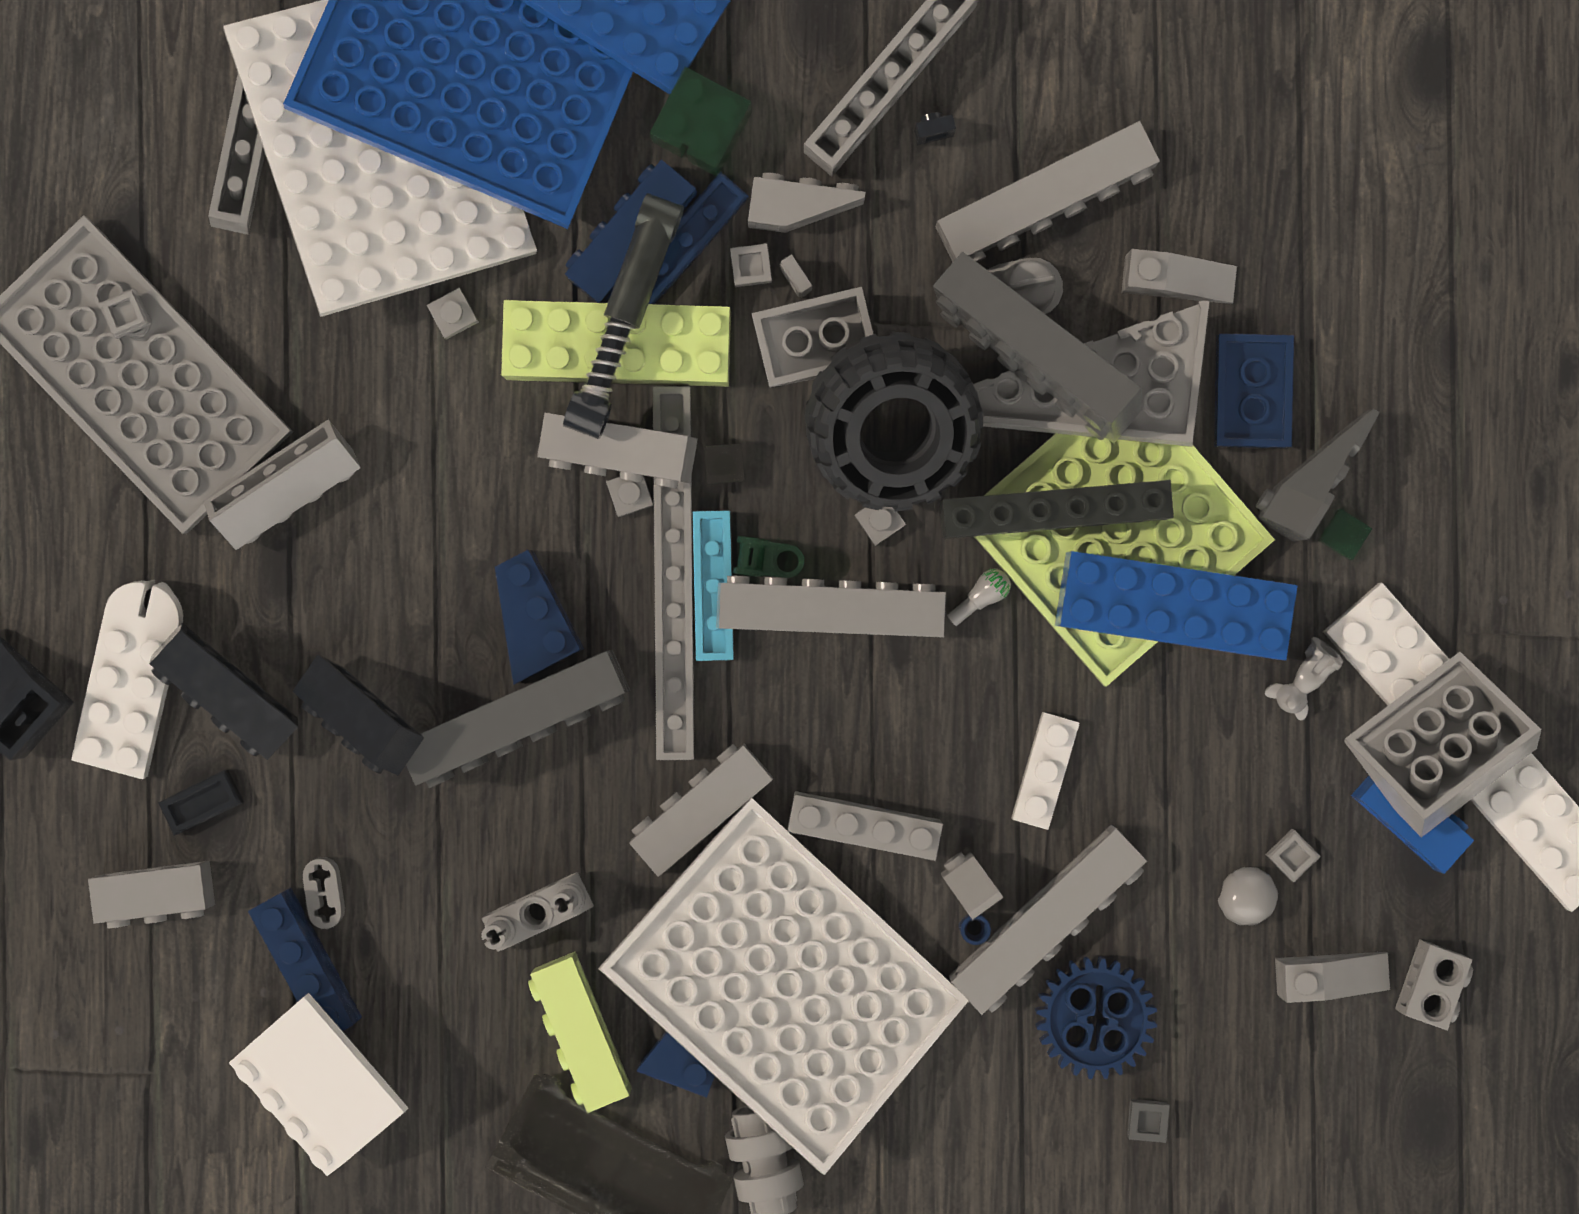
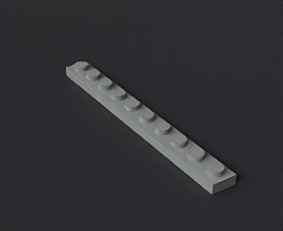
M690 386L653 387L654 431L691 437ZM692 475L690 483L678 481L677 488L655 485L656 477H654L656 760H694Z

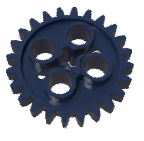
M1085 956L1083 967L1078 968L1071 960L1069 961L1071 972L1066 974L1058 968L1056 972L1060 980L1057 983L1049 979L1045 981L1051 989L1050 994H1038L1039 998L1046 1003V1006L1036 1007L1035 1012L1045 1019L1035 1023V1027L1037 1030L1047 1031L1039 1040L1042 1045L1053 1043L1048 1049L1047 1054L1050 1058L1061 1054L1058 1065L1063 1069L1071 1062V1072L1075 1076L1080 1073L1082 1068H1085L1088 1079L1092 1080L1095 1070H1100L1104 1079H1108L1109 1068L1114 1067L1119 1075H1122L1121 1063L1126 1061L1129 1065L1135 1067L1136 1064L1132 1055L1137 1053L1146 1056L1147 1054L1141 1046L1142 1041L1153 1043L1154 1041L1146 1030L1157 1027V1023L1148 1018V1015L1157 1012V1008L1154 1005L1145 1004L1153 995L1149 990L1139 992L1144 986L1145 981L1141 977L1131 981L1134 970L1130 967L1120 973V962L1116 959L1109 968L1103 956H1099L1096 966H1093L1090 959ZM1102 985L1098 1010L1104 1019H1097L1096 1048L1090 1050L1089 1046L1094 1027L1088 1016L1095 1015L1096 986ZM1080 988L1088 990L1089 996L1084 1004L1073 1005L1070 1003V997L1074 990ZM1119 992L1125 994V1003L1121 1008L1114 1010L1108 1008L1107 1002L1112 994ZM1073 1026L1084 1028V1036L1077 1042L1066 1040L1067 1031ZM1110 1030L1121 1032V1039L1114 1046H1106L1103 1043L1105 1034Z

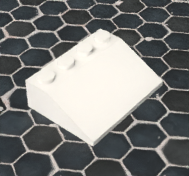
M309 993L229 1062L236 1071L238 1078L247 1083L260 1098L264 1108L273 1113L285 1127L287 1134L299 1143L310 1156L312 1163L321 1169L326 1176L349 1160L408 1109L406 1104Z

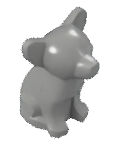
M1316 637L1311 638V644L1305 651L1306 659L1300 665L1294 682L1285 685L1275 683L1265 690L1267 697L1276 698L1279 707L1288 713H1294L1298 720H1304L1308 714L1307 694L1319 688L1330 673L1332 674L1335 670H1339L1343 663L1341 656L1334 649Z

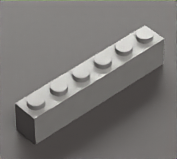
M1138 121L939 219L935 227L952 262L963 251L978 263L986 258L985 251L996 246L999 251L1007 249L1020 241L1018 235L1030 229L1033 235L1053 225L1051 219L1063 213L1066 218H1069L1087 208L1085 202L1095 197H1098L1101 202L1119 193L1118 186L1130 180L1133 185L1145 181L1154 175L1152 169L1156 167L1160 160L1141 122Z
M727 576V583H718L716 628L944 637L946 592H935L934 584H913V591L898 590L899 583L876 582V589H861L862 581H839V588L824 587V580L802 579V586H787V578L765 577L764 585L749 584L750 577Z
M1110 825L949 975L950 981L981 1015L987 1010L990 1012L995 1011L1007 999L1005 993L1016 984L1020 987L1032 977L1035 972L1032 968L1040 960L1048 961L1060 951L1062 946L1059 943L1068 934L1071 933L1072 936H1075L1089 923L1087 917L1096 908L1101 911L1109 906L1117 896L1114 892L1124 882L1130 885L1137 880L1144 872L1142 866L1147 861L1117 828Z

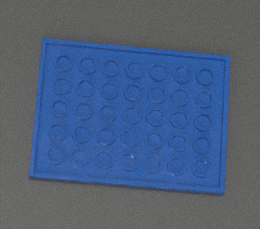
M329 0L283 106L288 111L568 229L633 71L521 0Z

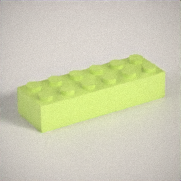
M504 300L501 376L506 380L587 383L588 377L586 374L592 371L593 365L591 361L596 360L598 354L595 349L601 346L602 340L600 336L605 334L607 329L605 323L610 321L609 318L604 316L608 303ZM648 304L640 328L630 330L628 337L631 341L625 344L624 350L626 354L621 355L619 362L622 366L617 367L614 374L617 379L612 380V383L729 387L730 307Z

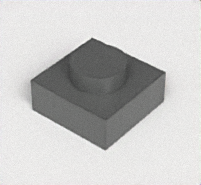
M1130 1099L1128 1139L1166 1143L1170 1105L1167 1102Z

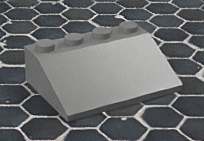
M1459 652L1346 737L1345 743L1393 809L1420 837H1423L1536 750L1542 729L1469 659Z

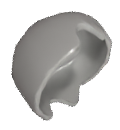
M1242 867L1229 874L1223 881L1218 903L1224 915L1230 921L1238 925H1256L1268 918L1275 910L1278 890L1269 874L1259 868Z

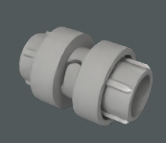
M748 1106L734 1110L732 1112L733 1118L731 1119L733 1129L725 1134L729 1159L735 1162H742L743 1169L736 1172L733 1176L738 1200L749 1203L751 1214H788L793 1212L797 1208L796 1191L804 1186L799 1161L787 1158L786 1151L793 1147Z

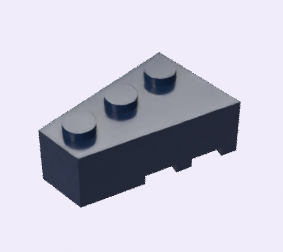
M526 550L495 566L513 685L584 650L534 551Z
M665 1031L650 1052L640 1062L636 1070L706 1098L715 1077L667 1031Z

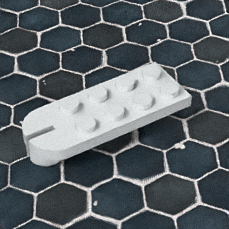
M155 580L134 581L116 589L106 603L71 759L139 779L148 777L169 686L153 675L151 672L153 667L149 664L154 652L183 623V610L178 598L166 583L161 582L154 585ZM152 588L146 610L143 604L146 591Z

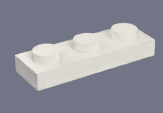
M1042 712L1011 817L1012 820L1046 830L1049 829L1079 722Z

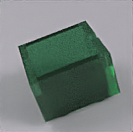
M684 67L650 131L652 143L681 158L685 153L684 144L689 146L686 152L688 162L717 176L721 172L752 113V102Z

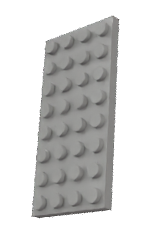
M84 215L0 295V344L182 534H187L207 515L204 505L205 500L257 467L293 433L288 425L105 234ZM134 288L138 291L152 324L116 339L111 333L99 303Z

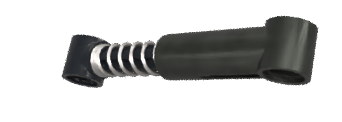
M649 193L646 194L637 216L633 237L604 316L609 318L610 321L605 323L606 332L600 336L602 340L601 346L595 349L598 354L596 360L591 361L593 365L592 371L586 374L588 377L587 384L585 383L582 386L581 391H575L571 397L565 413L563 427L596 439L601 438L612 408V403L608 402L609 394L612 392L610 385L612 380L617 379L616 375H614L617 367L622 366L619 361L621 355L626 354L624 350L626 342L631 341L628 337L630 330L640 328L668 247L679 227L684 206Z

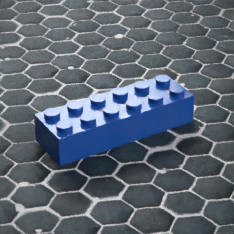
M1069 551L1065 554L1055 626L1286 661L1298 585Z

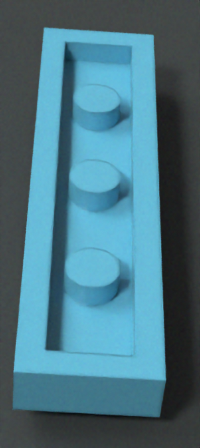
M730 511L693 512L696 661L734 660L733 629L716 628L718 583H727V576H732Z

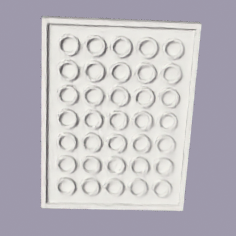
M321 0L223 26L320 317L536 254L537 249L524 210L284 109L283 103L329 0Z
M752 798L739 809L598 968L824 1175L968 1002L966 997Z

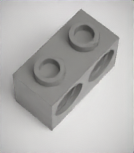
M1419 939L1395 1009L1405 1016L1448 1031L1450 1022H1455L1460 1012V1002L1458 1000L1461 991L1471 981L1473 974L1472 959ZM1448 959L1450 963L1448 973L1438 977L1436 973L1438 964ZM1431 995H1436L1438 999L1437 1006L1432 1011L1425 1012V1000Z

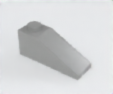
M1131 249L1125 256L1121 293L1233 304L1237 266L1168 252Z
M1387 952L1275 958L1277 995L1287 1003L1326 1001L1390 990Z

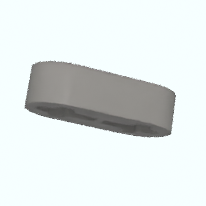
M319 857L310 861L303 870V883L310 921L320 929H329L343 919L345 904L338 865L328 857ZM318 864L322 865L323 870H329L330 877L324 880L325 890H322L320 879L313 878L312 872L318 870ZM324 895H326L328 907H335L336 913L330 916V921H326L325 915L318 914V909L324 905Z

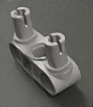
M576 872L481 917L485 925L481 937L482 940H487L484 943L487 948L496 949L498 952L589 910L594 905L579 873ZM537 903L543 906L546 912L545 920H536L531 916L529 911L530 904Z

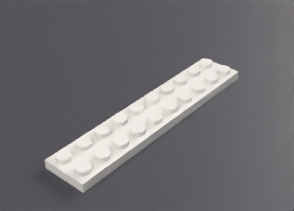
M1383 583L1375 585L1323 631L1387 706L1449 660ZM1531 753L1473 797L1471 801L1565 909L1572 912L1579 906V807Z

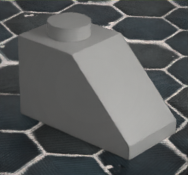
M960 852L944 864L946 870L941 875L972 920L1003 898L971 852L966 856Z

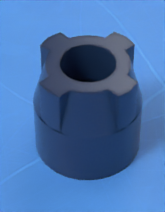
M968 914L959 922L960 933L967 943L980 945L987 941L990 936V924L981 914L973 920ZM976 920L980 922L981 928L977 933H970L967 930V925L970 921Z

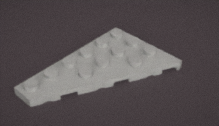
M1199 301V304L1176 313L1172 311L1161 315L1154 321H1144L1122 329L1113 336L1096 342L1092 340L1084 343L1142 388L1143 410L1118 440L1193 447L1209 301ZM1020 370L1015 372L1007 371L998 378L985 379L973 384L978 393L983 411V426L1095 437L1085 428L1087 422L1076 414L1073 418L1066 415L1055 404L1057 399L1047 391L1044 395L1035 391L1026 382L1028 377Z

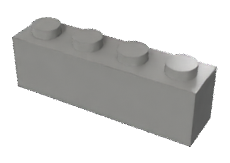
M238 73L208 217L211 227L249 235L265 151Z
M544 413L537 457L550 459L548 467L571 470V465L574 463L585 465L584 473L606 476L607 469L620 471L619 479L642 482L643 475L656 477L655 485L677 488L678 481L686 483L691 481L698 440L696 438L607 423L601 438L596 439L563 427L565 416Z
M328 419L205 500L204 505L209 521L232 547L237 550L243 545L257 540L261 533L275 524L286 521L293 512L305 504L319 499L325 491L337 483L348 480L361 467L351 446Z
M745 743L739 748L734 744L729 746L717 757L720 764L710 773L706 768L702 769L688 782L692 786L688 792L682 797L675 792L660 805L664 811L653 821L647 816L631 830L635 837L631 839L629 844L658 877L773 780V776Z
M795 791L788 823V832L936 861L943 823L940 819Z

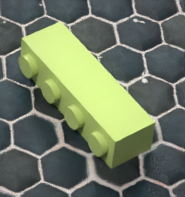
M576 951L534 968L530 974L532 979L528 981V985L536 1002L541 1000L546 1014L542 1015L543 1022L550 1036L555 1035L560 1045V1048L557 1049V1056L563 1070L569 1069L575 1083L571 1084V1090L577 1104H584L587 1113L628 1097L632 1087Z

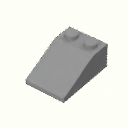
M862 287L752 313L770 388L815 379L819 371L823 372L832 362L831 357L843 347L849 349L860 343V338L873 335Z

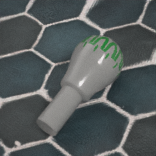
M994 568L985 571L979 577L974 588L968 593V598L947 615L948 618L957 626L975 610H981L987 605L1004 599L1011 589L1010 578L1000 569Z

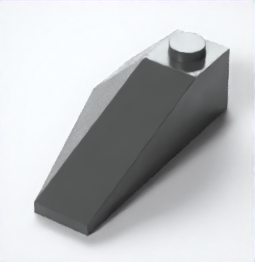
M1374 408L1363 412L1274 486L1272 490L1267 488L1256 504V508L1260 509L1256 515L1258 521L1291 541L1310 539L1335 498L1333 494L1329 493L1330 489H1334L1346 477L1350 469L1349 463L1345 462L1348 455L1353 457L1360 450L1380 412Z

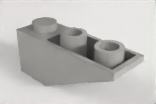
M763 173L762 178L754 177L748 227L786 233L863 205L866 192L858 191L859 186L849 183H837L836 188L821 186L822 181L813 178H800L799 183L784 181L785 176L780 174Z

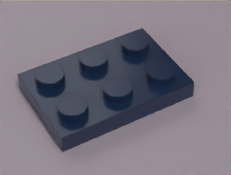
M1216 335L1214 447H1292L1294 335Z

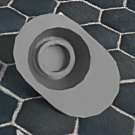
M1025 258L998 264L987 269L1044 314L1051 312L1059 304L1063 294V281L1058 270L1048 261L1041 258Z

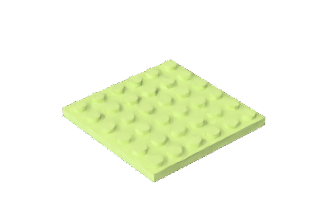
M1055 433L984 496L1171 480L1174 518L974 536L1095 677L1106 687L1157 642L1055 626L1066 552L1074 551L1234 576L1275 539L1194 446L1118 439L1113 443L1107 438L1099 440L1096 437Z

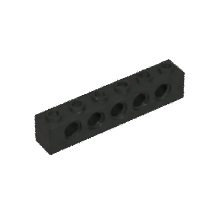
M1171 480L954 498L940 501L943 539L1174 518Z

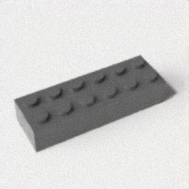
M963 251L933 285L938 299L936 304L941 308L942 312L940 315L945 321L955 328L961 325L970 332L969 338L983 350L990 347L998 353L997 359L1011 372H1015L1017 369L1028 377L1026 382L1035 391L1042 395L1046 391L1057 399L1055 404L1061 411L1072 418L1075 414L1087 422L1085 428L1099 440H1103L1106 437L1115 443L1143 410L1142 388Z
M613 650L603 652L421 733L424 739L406 764L415 786L426 782L428 788H431L455 777L453 769L459 766L462 772L465 773L489 762L487 754L495 751L497 757H501L523 747L520 739L530 736L532 742H535L556 732V723L564 720L568 727L590 717L589 709L599 705L601 711H604L624 702L623 694L630 691V688Z

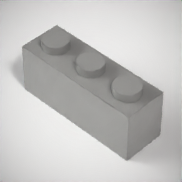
M210 861L100 874L88 879L93 923L107 922V928L130 925V919L143 917L145 924L162 922L167 920V914L181 913V919L204 916V910L215 905Z

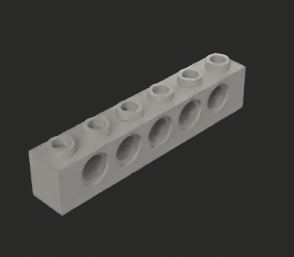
M926 0L804 143V154L832 177L974 11L978 0Z

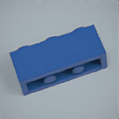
M1370 776L1351 795L1433 870L1443 874L1447 872L1474 841L1465 832L1469 827L1454 814H1451L1423 837H1420L1393 809Z

